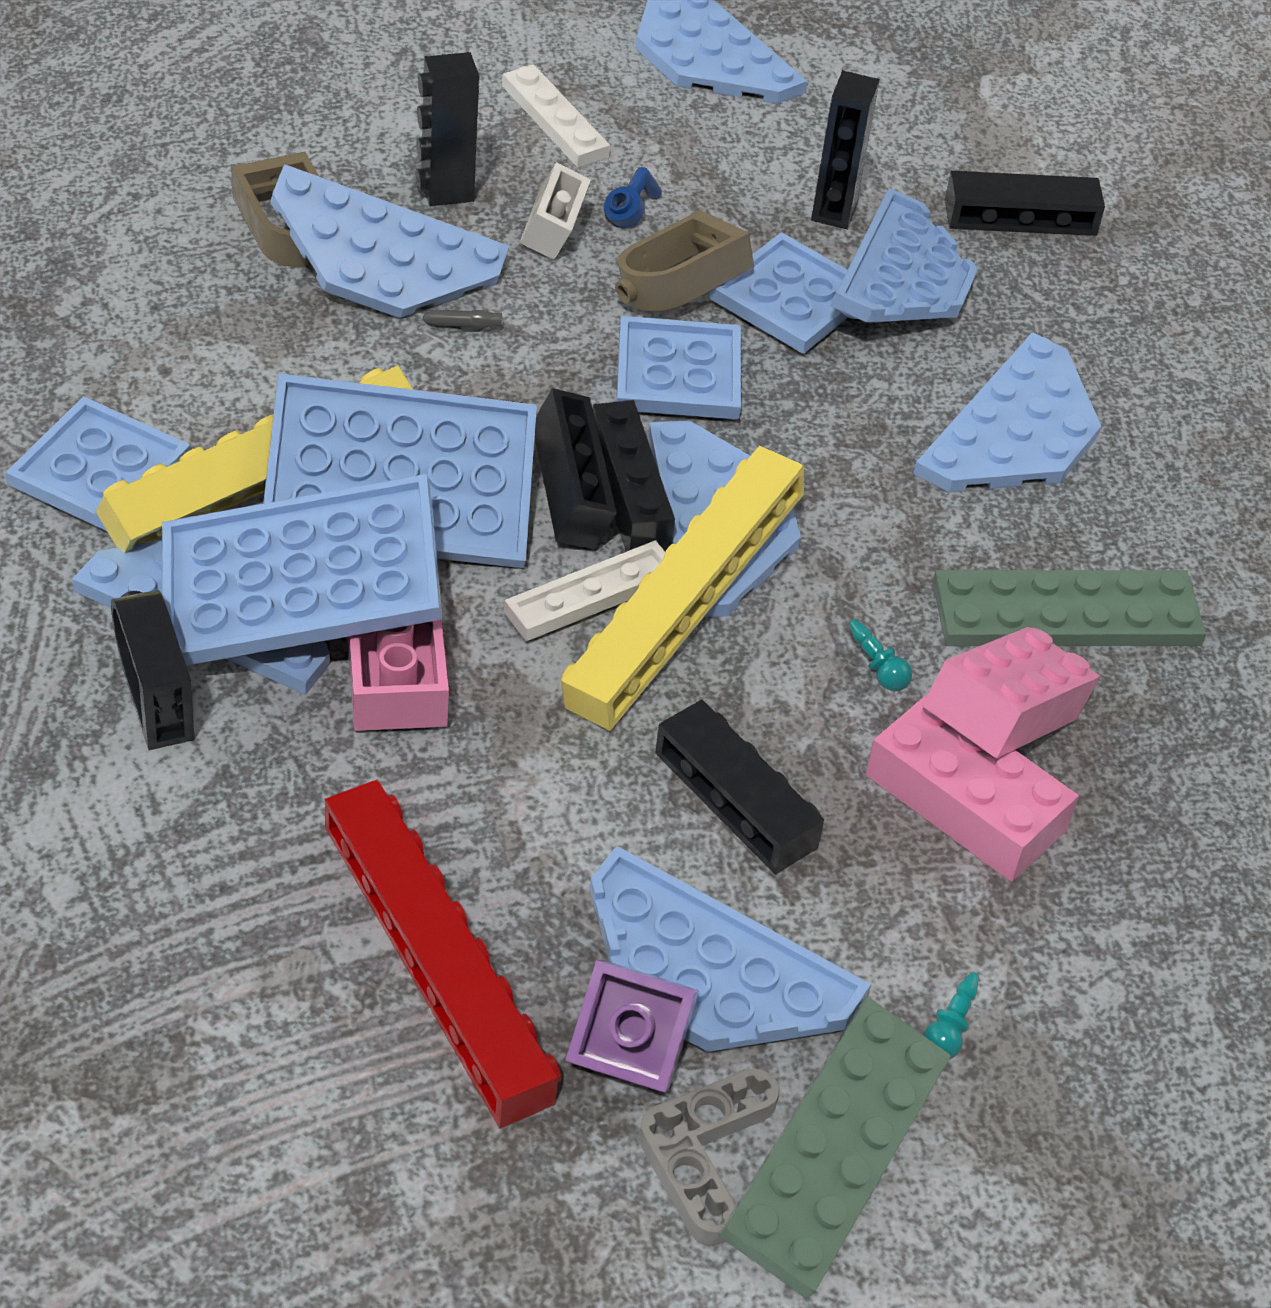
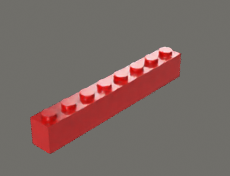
M378 779L325 798V829L499 1129L554 1106L556 1103L557 1084L561 1081V1073L556 1060L550 1053L544 1054L537 1043L536 1030L530 1017L525 1013L520 1015L513 1003V993L508 981L503 975L497 976L490 965V956L485 943L480 937L474 939L468 929V921L462 905L457 900L451 901L445 891V881L440 869L435 864L429 865L424 856L423 844L415 829L408 830L403 822V814L397 798L393 794L387 795Z

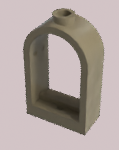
M306 152L231 166L232 197L262 253L270 260L285 266H311L312 264L309 259L303 258L289 235L290 230L282 229L271 223L259 202L271 200L284 164L319 176Z
M699 210L626 248L618 258L621 280L616 283L615 289L623 303L639 310L662 311L682 306L754 268L750 234L743 229ZM697 253H700V254H698V255H696V256H694V257H692V258H690V259L684 261L683 263H681V264H679V265H677V266H675V267H672V266H674V265H676V264L682 262L683 260H685V259H687V258H689V257H691V256H693V255H695V254H697Z

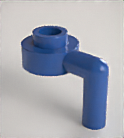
M639 167L628 186L618 187L606 197L604 212L615 226L628 228L640 221L645 211L644 201L640 197L642 190L645 191L650 199H657L661 196L662 189L647 168ZM626 201L624 205L618 207L619 204Z

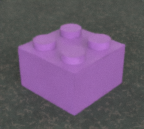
M596 960L565 1061L661 1092H667L671 1086L699 990L612 962Z

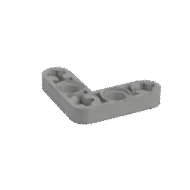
M744 1070L656 1105L647 1110L642 1117L639 1134L641 1148L689 1233L696 1241L704 1245L715 1246L726 1242L718 1235L735 1209L736 1204L705 1152L703 1145L765 1121L772 1116L777 1105L779 1086L777 1080L764 1070ZM751 1089L755 1095L764 1093L763 1101L759 1102L754 1096L745 1098L746 1091ZM739 1103L737 1112H735L734 1105ZM701 1105H714L722 1111L724 1117L718 1122L708 1123L702 1121L696 1115L695 1110ZM684 1115L685 1122L680 1124L681 1116ZM660 1125L664 1131L673 1130L672 1138L666 1139L662 1133L654 1134L655 1126ZM680 1165H692L701 1172L702 1178L697 1183L684 1184L675 1178L673 1170ZM706 1193L705 1205L710 1214L713 1216L722 1215L721 1224L715 1225L711 1219L702 1221L704 1204L701 1197Z

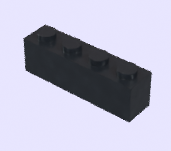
M471 52L424 56V73H418V89L420 97H423V105L417 106V120L419 128L422 130V137L416 139L417 155L419 161H421V168L416 169L415 175L417 189L419 192L425 193L429 207L474 202L480 75Z
M844 70L840 74L831 98L811 221L846 230L849 227L859 196L880 82L878 78Z
M951 170L944 200L949 229L1097 236L1105 209L1099 178Z
M552 388L536 415L535 443L555 540L569 545L595 549L617 512L591 400L587 396Z
M627 400L593 404V413L617 512L615 520L625 551H630L656 540L666 552L672 544L675 517L635 401Z
M701 699L659 723L655 754L775 875L818 849L825 820L819 810L811 802H806L790 786L782 773L775 771L762 759L757 749L750 742L744 741L729 726L722 714L715 712Z

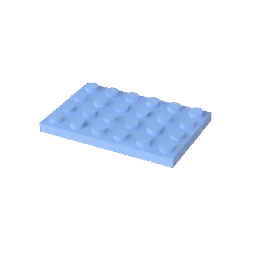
M278 373L263 504L427 474L431 490L437 559L524 568L526 562L537 405Z
M427 474L162 522V596L186 666L442 620L431 490Z

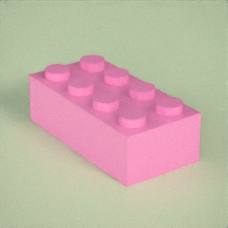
M442 620L347 637L354 731L447 727L449 687Z
M1026 627L946 659L922 706L997 759L1077 720L1101 676L1089 668L1090 665L1084 658L1074 653H1066L1053 644L1051 636L1044 631Z
M925 695L873 740L865 775L1010 882H1013L1068 830L1079 795L1016 750L996 759L924 708L922 704L927 697Z

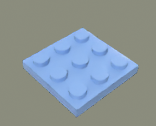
M782 232L753 253L754 268L710 291L709 299L802 354L848 318L840 310L831 307L847 269Z
M621 316L616 401L634 400L638 412L739 419L741 410V325Z
M83 396L5 472L7 485L107 531L96 513L103 498V492L116 482L126 480L129 484L141 479L145 471L157 464L164 463L168 467L179 462L181 456L190 451L191 447L190 444Z

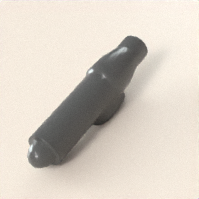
M430 310V312L423 315V320L429 323L430 326H458L462 331L473 332L480 331L485 327L502 326V313H492L485 310Z

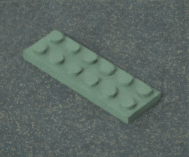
M935 570L932 581L945 646H981L1026 627L1044 631L1053 639L1052 643L1056 646H1202L1206 637V631L1188 570Z
M867 996L856 1010L718 1236L808 1299L818 1288L951 1055Z

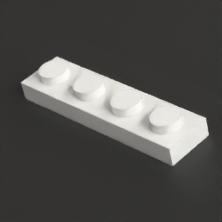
M534 64L502 74V87L577 168L609 158L610 144Z
M656 540L508 598L504 600V613L525 641H529L628 601L638 590L642 578L647 573H652L661 563L665 551Z

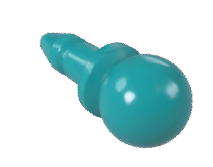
M855 619L850 620L849 626L854 639L858 644H861V648L869 658L873 659L868 667L870 670L876 671L879 684L890 691L905 689L912 679V669L905 659L895 656V649L893 647L884 651L883 645L875 636H872V632L868 627Z
M971 972L958 985L956 989L957 994L953 995L947 1010L938 1009L935 1014L937 1021L929 1024L923 1033V1036L951 1055L949 1059L955 1057L960 1052L963 1044L962 1033L966 1032L969 1028V1023L963 1018L966 1017L971 1007V1000H974L977 994L979 975L976 972Z

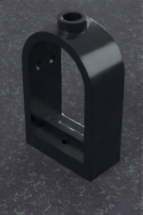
M160 590L144 593L129 591L119 598L111 599L112 622L119 657L148 751L194 741L191 678Z

